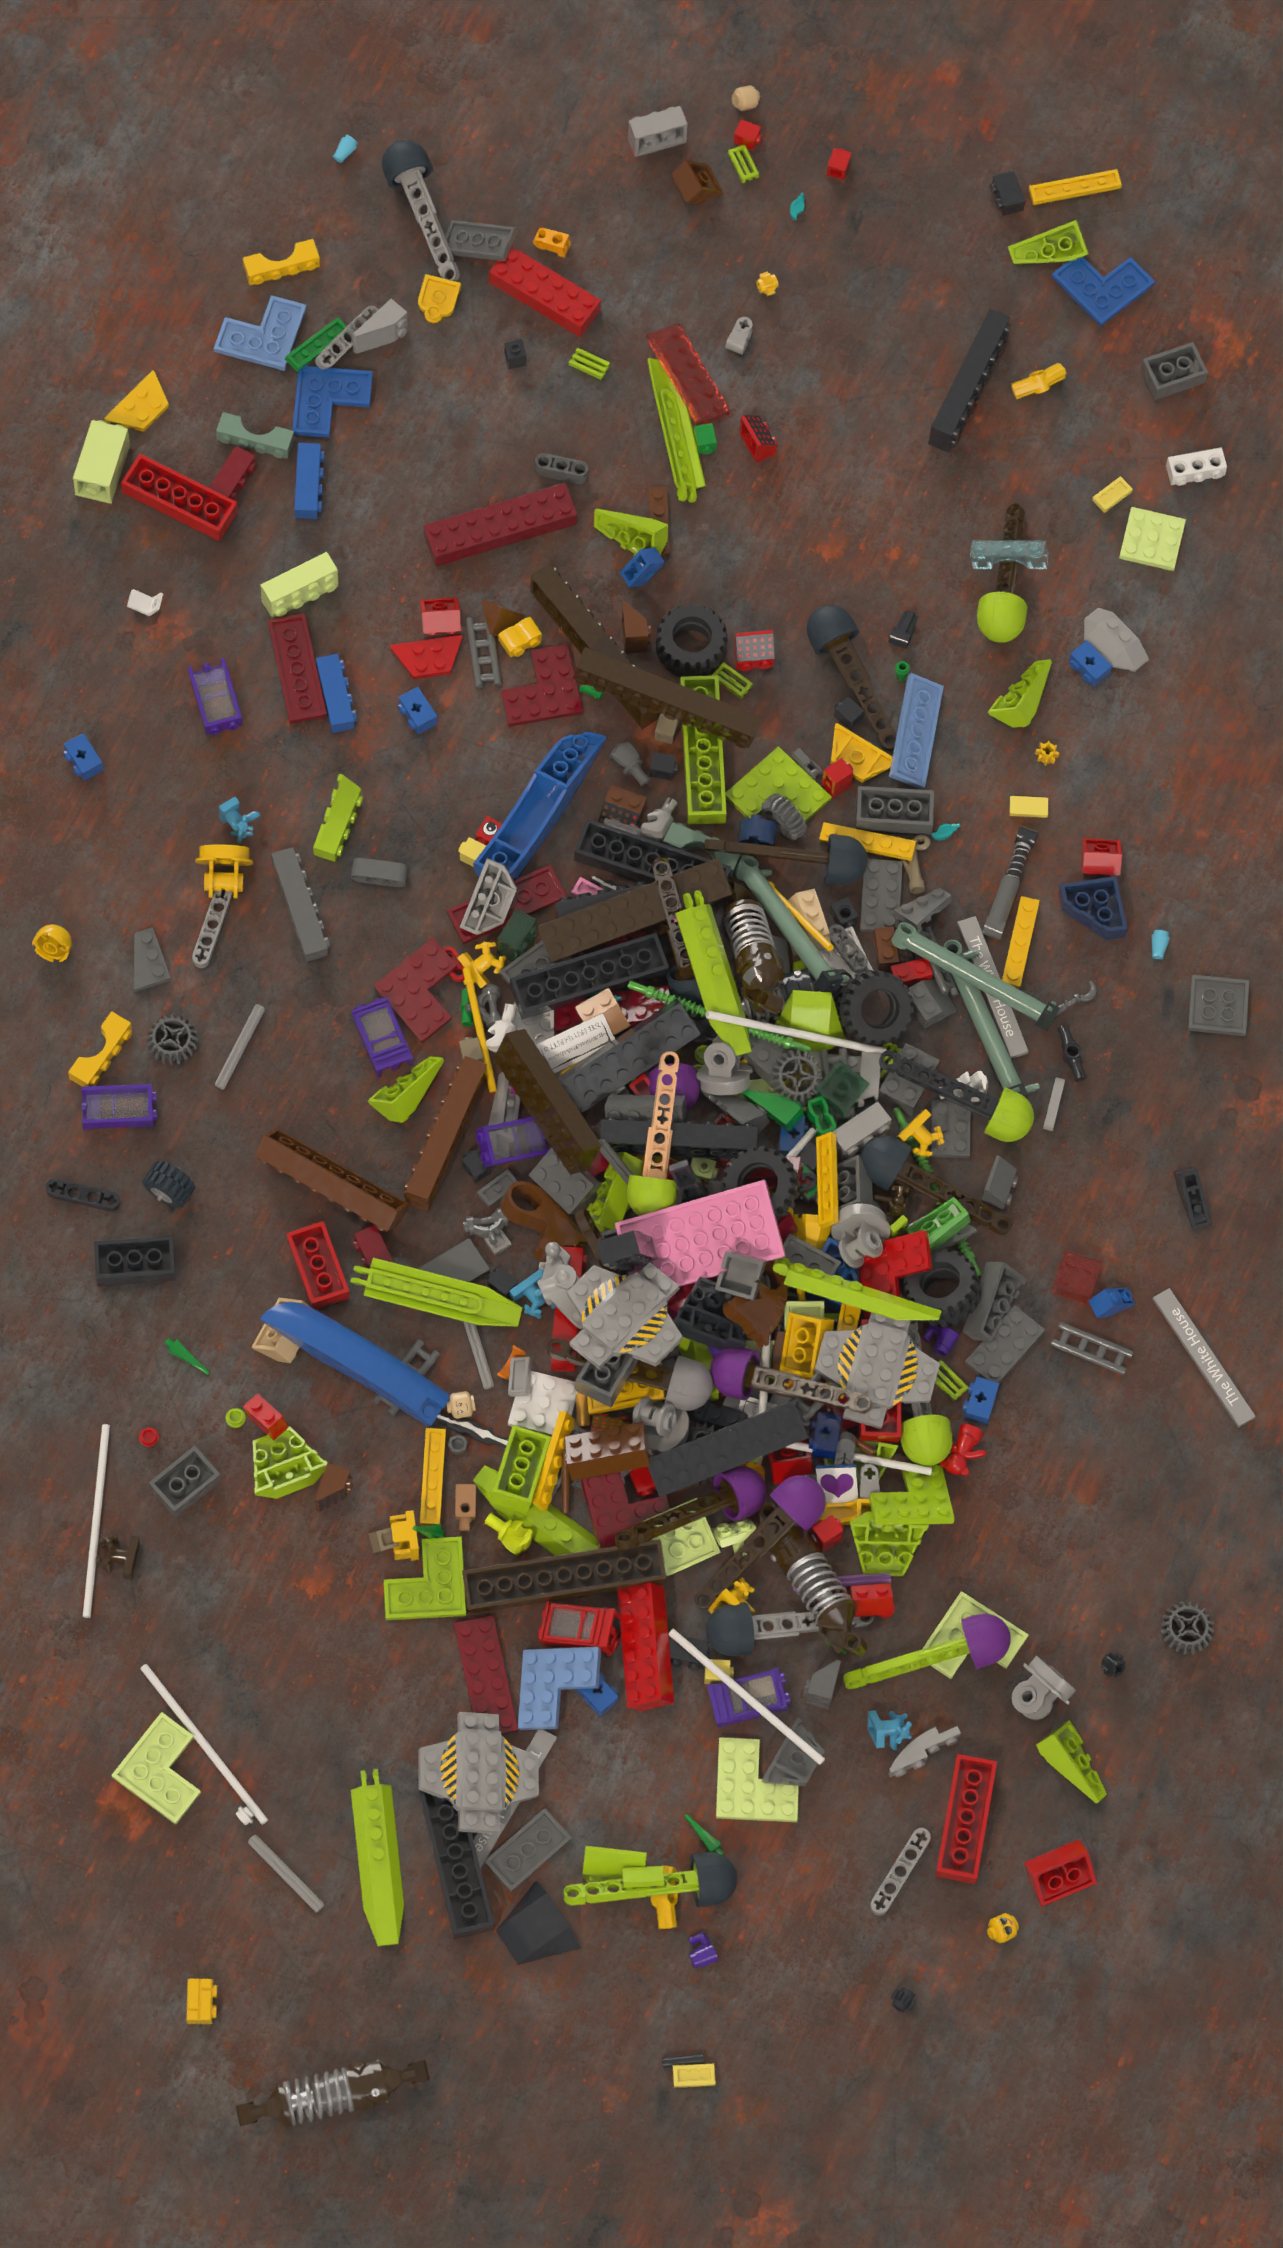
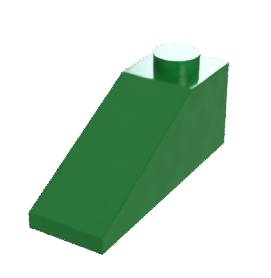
M752 1090L742 1092L746 1101L756 1108L758 1106L762 1107L768 1113L767 1116L788 1132L804 1115L801 1108L802 1105L798 1101L786 1100V1096Z

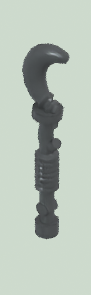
M1093 981L1089 982L1090 990L1087 994H1074L1073 999L1069 1002L1065 1000L1064 1004L1062 1003L1057 1006L1060 1008L1057 1015L1067 1010V1007L1072 1006L1075 1002L1080 1003L1081 1001L1089 1002L1093 1000L1097 994L1095 983Z

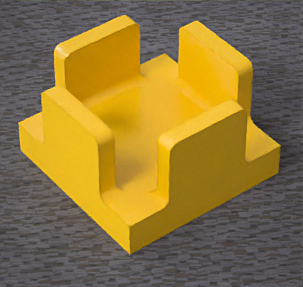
M405 1511L406 1514L390 1516L393 1542L399 1543V1546L393 1547L395 1560L411 1558V1561L419 1560L417 1533L413 1530V1527L416 1526L414 1511Z

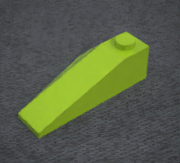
M1076 220L1008 246L1014 264L1066 262L1089 255L1082 231Z
M595 509L594 527L608 538H614L621 544L620 547L624 550H630L635 556L640 549L656 548L661 555L667 543L668 524L651 518L602 509Z
M1050 659L1035 661L1021 675L1022 680L1015 685L1012 684L1008 688L1010 691L1004 697L1000 696L988 711L989 715L1011 727L1028 726L1036 714L1052 661Z
M430 1056L413 1067L411 1074L398 1077L396 1079L397 1083L389 1088L387 1086L381 1088L368 1100L369 1104L389 1121L400 1123L406 1121L417 1108L442 1066L444 1059Z
M1069 1720L1044 1737L1036 1746L1039 1753L1051 1766L1091 1800L1098 1803L1107 1793L1098 1773L1091 1769L1089 1762L1091 1758L1089 1754L1085 1755L1081 1744H1083L1081 1736Z

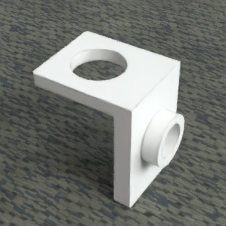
M133 589L131 590L127 607L150 616L159 610L163 593H159L152 598Z

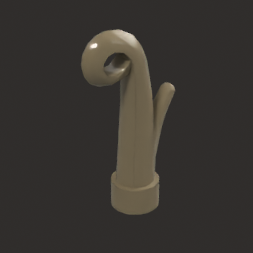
M917 835L912 839L916 841L912 861L908 860L907 862L904 859H900V861H903L902 864L909 876L910 892L914 894L925 891L917 850H924L929 847L931 841L926 835ZM924 841V844H918L919 842Z

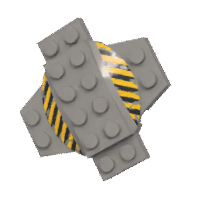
M650 1262L639 1273L636 1272L634 1275L622 1276L593 1265L567 1291V1296L579 1315L582 1316V1330L570 1341V1346L599 1370L612 1356H621V1354L626 1353L633 1355L635 1359L657 1366L683 1340L681 1333L667 1313V1301L679 1290V1285Z
M871 1312L869 1323L857 1330L825 1331L815 1371L853 1394L855 1391L868 1395L873 1403L872 1409L865 1414L846 1409L843 1415L844 1419L881 1429L886 1410L893 1408L899 1402H930L940 1363L914 1347L913 1342L907 1335L910 1320H894ZM844 1394L845 1397L848 1399V1400H847V1402H848V1401H849V1395ZM861 1399L858 1402V1408L860 1409L866 1408L868 1405V1400Z
M459 1712L457 1714L458 1733L449 1741L422 1747L418 1750L419 1790L451 1801L452 1807L458 1811V1831L498 1834L500 1832V1812L509 1803L514 1804L536 1798L539 1795L538 1756L508 1743L501 1735V1731H499L498 1714Z

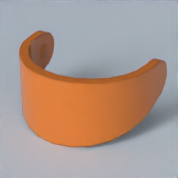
M515 1345L512 1346L513 1351L505 1366L497 1373L498 1376L509 1380L511 1357H527L526 1352Z

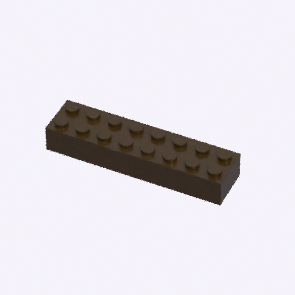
M522 1029L506 1033L494 1056L496 1064L504 1073L505 1078L523 1102L524 1107L528 1110L568 1173L572 1175L589 1170L602 1146L527 1031Z

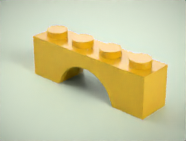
M310 239L296 243L293 254L283 261H271L266 259L261 253L243 257V267L249 285H258L271 279H280L282 276L295 275L305 270H314L320 267V257L314 240Z
M112 1011L101 1025L102 1034L106 1039L103 1050L93 1057H79L68 1072L69 1079L82 1087L97 1085L102 1071H106L109 1068L112 1057L119 1054L122 1043L125 1040L127 1041L132 1035L131 1022Z
M855 1499L845 1503L826 1502L824 1512L815 1524L833 1515L843 1525H850L849 1521L865 1512H872L869 1499Z

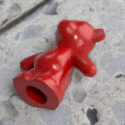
M962 1423L959 1428L956 1444L952 1441V1448L950 1450L952 1454L941 1461L940 1466L944 1467L951 1474L967 1476L969 1474V1470L966 1467L967 1460L981 1458L986 1455V1451L982 1449L972 1451L983 1437L982 1430L967 1423Z

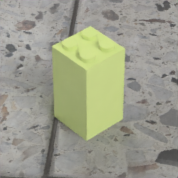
M102 420L91 421L73 477L75 495L112 503L130 447L128 428L122 425L107 424Z

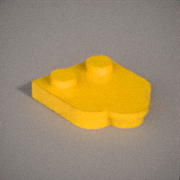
M425 274L418 298V307L421 311L425 312V318L428 322L437 323L442 317L452 315L461 283Z

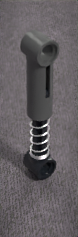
M1020 825L1015 839L1016 849L1014 850V856L1011 857L1012 862L1009 863L1010 868L1006 871L1007 875H1004L1001 879L982 934L1001 940L1008 915L1020 885L1019 874L1022 873L1021 868L1024 866L1026 854L1034 847L1039 831Z

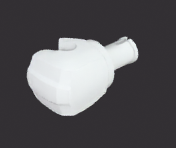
M505 1004L502 1020L495 1021V1024L488 1029V1032L494 1034L491 1039L486 1041V1046L492 1052H497L506 1033L517 1031L518 1026L513 1023L517 1006Z
M977 1071L972 1076L965 1072L960 1078H956V1080L987 1094L988 1079L982 1071ZM960 1089L953 1091L957 1097H963L964 1095ZM977 1097L971 1098V1102L981 1101Z

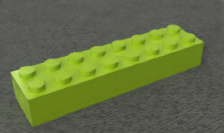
M718 675L680 677V685L720 700ZM682 724L687 823H726L722 740L718 739L714 734H705L696 727H687Z

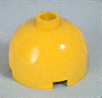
M50 924L39 929L32 944L36 947L35 952L43 959L51 962L56 959L60 960L59 962H63L71 951L72 939L66 929L59 925Z

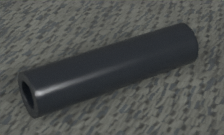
M702 2053L662 2058L663 2068L677 2065L704 2064V2056Z

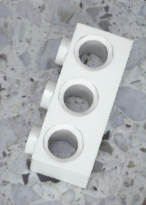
M1222 448L1168 457L1166 468L1171 485H1184L1192 481L1201 482L1209 478H1221L1225 476L1227 465Z

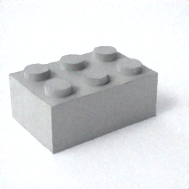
M681 106L669 107L664 111L652 112L649 115L638 116L629 120L628 141L634 157L686 143L687 121Z
M876 1102L833 1131L836 1134L837 1158L840 1162L857 1156L872 1139L880 1136H889L888 1133L892 1119L879 1102Z

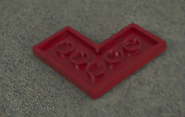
M568 644L531 650L537 684L501 690L508 727L579 715L583 712L576 680L572 679L574 670Z
M431 938L373 986L383 998L388 997L392 1009L423 1044L452 1020L451 1016L429 990L457 969L458 966L437 941Z
M621 1472L580 1479L598 1549L616 1546V1533L627 1528L631 1529L642 1521L670 1510L666 1495L629 1504Z

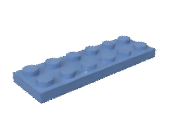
M913 673L907 677L889 777L923 789L926 785L944 686Z

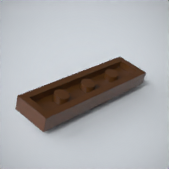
M667 486L648 487L649 518L668 524L667 543L660 556L669 557Z

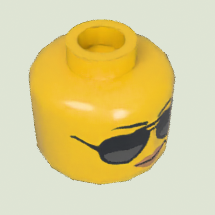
M1004 1913L990 1919L987 1933L992 1940L1004 1943L1016 1937L1019 1925L1014 1916Z

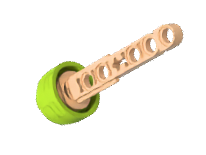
M672 1051L665 1052L660 1057L659 1070L661 1072L657 1078L652 1125L648 1129L643 1176L629 1175L627 1199L632 1210L639 1216L675 1206L678 1198L676 1182L674 1180H667L673 1132L670 1128L677 1081L675 1072H678L679 1057ZM669 1054L675 1059L674 1064L671 1066L666 1065L664 1062L665 1057ZM665 1074H669L672 1077V1083L668 1086L662 1082V1077ZM664 1093L670 1098L669 1103L666 1105H662L659 1101L660 1096ZM658 1107L669 1108L668 1111H664V1117L667 1120L663 1121L662 1124L657 1120V1117L662 1115V1110H658ZM657 1133H662L665 1137L664 1142L661 1144H657L654 1140ZM655 1152H659L662 1155V1161L657 1164L652 1160V1155ZM651 1165L655 1167L661 1166V1170L650 1169Z

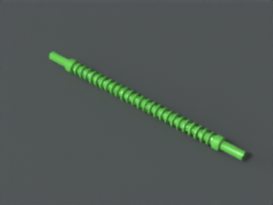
M630 981L628 984V988L641 992L648 998L654 997V1000L660 999V1002L665 1001V1004L676 999V995L665 994V991L655 990L653 986L646 987ZM680 996L677 998L686 1012L690 1010V1013L695 1012L696 1016L698 1014L701 1017L706 1016L705 1007H701V1004L697 1006L696 1002L692 1004L690 1000L687 1002L685 998L681 1000ZM747 1027L748 1034L752 1033L753 1037L755 1035L759 1039L763 1037V1040L768 1039V1042L773 1041V1044L784 1045L783 1047L788 1050L792 1048L795 1050L800 1049L803 1053L807 1051L808 1055L811 1051V1047L795 1042L791 1037L784 1038V1035L779 1036V1033L774 1034V1032Z
M896 1107L893 1109V1112L901 1126L899 1129L902 1131L910 1123H907L900 1107ZM912 1135L907 1138L906 1143H909L911 1146V1153H913V1149L920 1148L918 1146L919 1142ZM914 1153L915 1161L919 1162L918 1167L932 1174L933 1170H930L931 1165H928L929 1161L925 1160L926 1156ZM936 1184L929 1185L932 1191H939ZM966 1239L957 1243L959 1244L958 1249H961L960 1253L965 1255L969 1262L973 1263L979 1278L982 1274L974 1260L975 1255L973 1251H970L971 1247H968L969 1243L965 1242Z

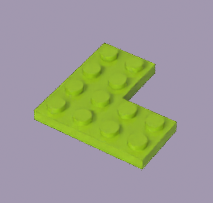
M779 746L725 793L726 799L747 819L751 818V815H759L763 812L761 808L762 803L769 796H772L774 793L780 794L795 805V808L803 816L805 823L832 798Z
M940 1465L927 1466L932 1467L931 1475L902 1470L906 1492L869 1493L874 1524H954V1514L943 1468Z
M462 1537L422 1539L424 1577L384 1580L386 1620L466 1616L465 1588L462 1574Z

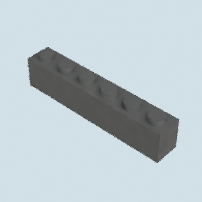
M293 847L272 853V863L305 961L308 962L328 956L330 943L328 938L323 936L322 932L325 930L322 920L318 921L316 915L319 914L316 903L312 904V890L310 886H306L307 876L305 870L300 869L299 864H302L299 853L295 854Z

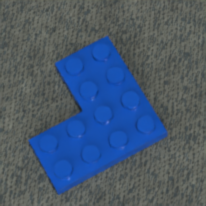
M1084 257L1068 261L1052 273V278L1100 327L1155 285V281L1131 257L1105 277Z
M305 366L298 371L292 427L294 435L329 438L333 405L370 408L373 371L337 368L322 370L319 367Z

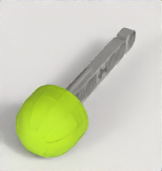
M910 1320L907 1335L913 1342L914 1347L922 1351L920 1336L917 1330V1320ZM930 1402L912 1403L914 1418L901 1424V1444L907 1457L918 1465H936L948 1456L952 1448L950 1421L944 1416L932 1415Z

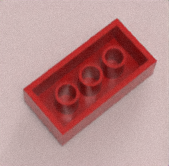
M324 1221L286 1233L287 1243L311 1308L318 1310L350 1299L349 1289Z

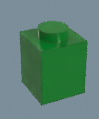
M713 424L694 426V437L698 454L707 455L715 452L717 441Z

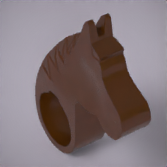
M518 1181L513 1183L502 1197L500 1207L507 1219L513 1223L540 1232L539 1244L534 1249V1257L540 1262H546L545 1247L549 1242H556L559 1246L586 1248L585 1244H588V1242L578 1232L569 1214L542 1188L528 1182ZM518 1195L525 1198L534 1210L526 1211L519 1208L513 1202L511 1196Z
M775 1260L766 1262L764 1269L770 1280V1288L761 1282L756 1299H748L747 1301L743 1297L735 1296L723 1304L724 1315L739 1324L747 1334V1338L755 1340L760 1350L764 1345L767 1346L769 1344V1335L777 1327L787 1301V1285H784L786 1277L773 1271Z

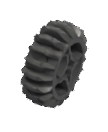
M774 793L762 803L763 815L766 820L777 822V832L783 838L795 841L804 834L807 828L805 820L790 800Z
M173 1013L171 1018H168L165 1014L164 1020L157 1018V1024L152 1022V1029L147 1030V1034H149L146 1036L147 1048L150 1049L151 1055H155L156 1060L162 1058L163 1064L167 1060H169L170 1065L175 1060L177 1064L181 1063L180 1059L187 1061V1055L192 1056V1050L197 1049L195 1044L198 1043V1037H196L198 1035L197 1030H193L195 1028L194 1024H189L188 1018L183 1020L181 1014L178 1018H175ZM163 1031L164 1037L157 1044V1037ZM187 1035L188 1040L183 1047H181L180 1041H182L183 1037Z
M800 1049L796 1050L795 1055L793 1050H789V1057L786 1053H782L783 1060L776 1058L779 1066L776 1064L772 1065V1068L777 1071L770 1072L771 1076H776V1079H772L771 1083L777 1082L778 1084L773 1089H781L778 1094L779 1096L786 1093V1100H789L792 1096L793 1102L797 1101V1097H799L801 1102L804 1101V1095L810 1099V1091L813 1094L817 1093L814 1086L821 1087V1084L816 1081L823 1079V1076H817V1073L822 1072V1068H815V1066L819 1065V1061L812 1063L811 1061L815 1056L811 1055L807 1058V1051H804L801 1056ZM795 1060L790 1072H782L784 1066L789 1061ZM801 1061L809 1067L811 1074L805 1073L802 1070ZM795 1070H796V1071H797V1074H799L800 1076H805V1077L798 1078V1079H797L798 1081H796V1078H795V1077L788 1076V1075L793 1074V1073H796V1072H795ZM782 1078L790 1080L792 1090L784 1085ZM802 1080H811L806 1089L798 1092Z
M1183 1601L1180 1603V1607L1174 1604L1173 1610L1168 1608L1166 1611L1168 1615H1163L1162 1617L1165 1622L1160 1624V1627L1164 1628L1161 1631V1635H1167L1164 1638V1642L1170 1641L1169 1648L1176 1646V1653L1180 1649H1183V1655H1186L1188 1650H1190L1191 1655L1195 1654V1649L1198 1652H1202V1646L1207 1648L1209 1645L1207 1641H1212L1213 1639L1211 1634H1214L1215 1629L1211 1627L1214 1626V1621H1208L1212 1616L1211 1614L1205 1615L1206 1608L1199 1610V1603L1195 1607H1192L1191 1601H1189L1187 1606ZM1188 1614L1193 1617L1188 1619L1179 1615ZM1173 1620L1179 1628L1177 1635L1174 1634L1172 1629ZM1198 1621L1202 1624L1203 1636L1199 1634V1630L1196 1628ZM1192 1624L1190 1630L1183 1632L1185 1626L1187 1627V1625L1190 1626ZM1184 1638H1190V1639L1196 1640V1641L1186 1642V1641H1183L1182 1639H1184Z

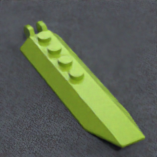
M648 358L653 390L674 481L678 488L677 496L680 501H686L688 498L689 502L694 503L697 499L696 489L706 485L684 390L663 360Z
M697 890L694 892L697 906L693 907L691 895L686 893L683 895L686 909L675 913L706 1013L707 1011L746 1018L711 905L704 904L702 892ZM709 1019L710 1025L720 1039L734 1050L736 1056L752 1052L746 1026Z
M785 1257L774 1261L773 1271L786 1276L784 1285L894 1320H939L941 1310L863 1286L857 1281L850 1282L838 1275L831 1276L819 1269L812 1270L800 1263H790L788 1258Z
M377 1258L372 1259L370 1269L354 1266L353 1270L357 1273L368 1274L367 1281L359 1278H351L350 1281L353 1284L365 1286L363 1296L475 1325L518 1327L522 1307L488 1287Z
M484 1465L473 1479V1482L489 1502L498 1471ZM531 1501L528 1513L525 1514L490 1503L498 1515L505 1520L523 1521L521 1526L525 1529L530 1528L533 1531L532 1539L555 1556L598 1549L594 1535L551 1504H549L547 1511L538 1509Z
M373 1769L375 1785L367 1786V1774L365 1770L361 1771L362 1786L352 1789L351 1797L363 1909L377 1945L384 1946L399 1943L404 1898L391 1785L379 1784L378 1769Z

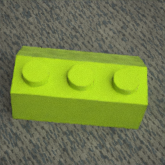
M586 1846L582 1879H586L588 1883L622 1879V1868L645 1867L647 1853Z

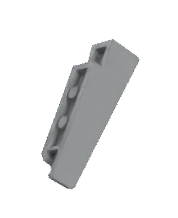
M501 1072L497 1081V1091L494 1096L489 1125L518 1120L520 1098L518 1095L510 1094L511 1084L505 1078L504 1073ZM511 1128L489 1132L495 1160L508 1158L509 1142L514 1141Z

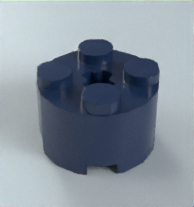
M751 815V818L740 820L738 842L775 846L777 822L762 819L761 815Z

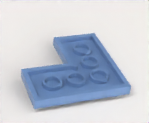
M271 295L261 326L225 317L214 346V352L285 371L288 363L285 357L293 349L306 311V305Z
M599 1647L523 1650L518 1729H558L561 1690L599 1688L601 1649Z

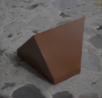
M486 600L481 601L490 635L498 637L499 633L516 625L526 616Z

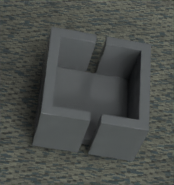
M733 1250L725 1251L721 1269L727 1268V1271L719 1272L715 1290L750 1300L756 1299L761 1283L757 1279L762 1278L767 1260Z

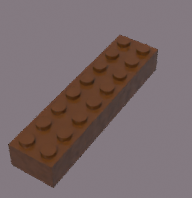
M467 1056L464 1057L463 1062L459 1061L457 1065L456 1078H452L449 1083V1094L444 1095L442 1099L441 1112L437 1111L435 1115L434 1128L429 1129L426 1137L428 1140L427 1144L421 1147L419 1162L414 1163L411 1171L413 1174L412 1178L407 1180L404 1187V1197H406V1202L410 1204L409 1206L427 1213L486 1080L487 1064Z
M278 1128L263 1136L254 1154L262 1163L271 1164L276 1167L275 1169L278 1172L292 1176L295 1182L304 1183L309 1186L311 1191L325 1195V1198L330 1202L339 1203L344 1210L358 1214L359 1218L366 1222L374 1223L376 1228L381 1231H390L398 1226L410 1205Z

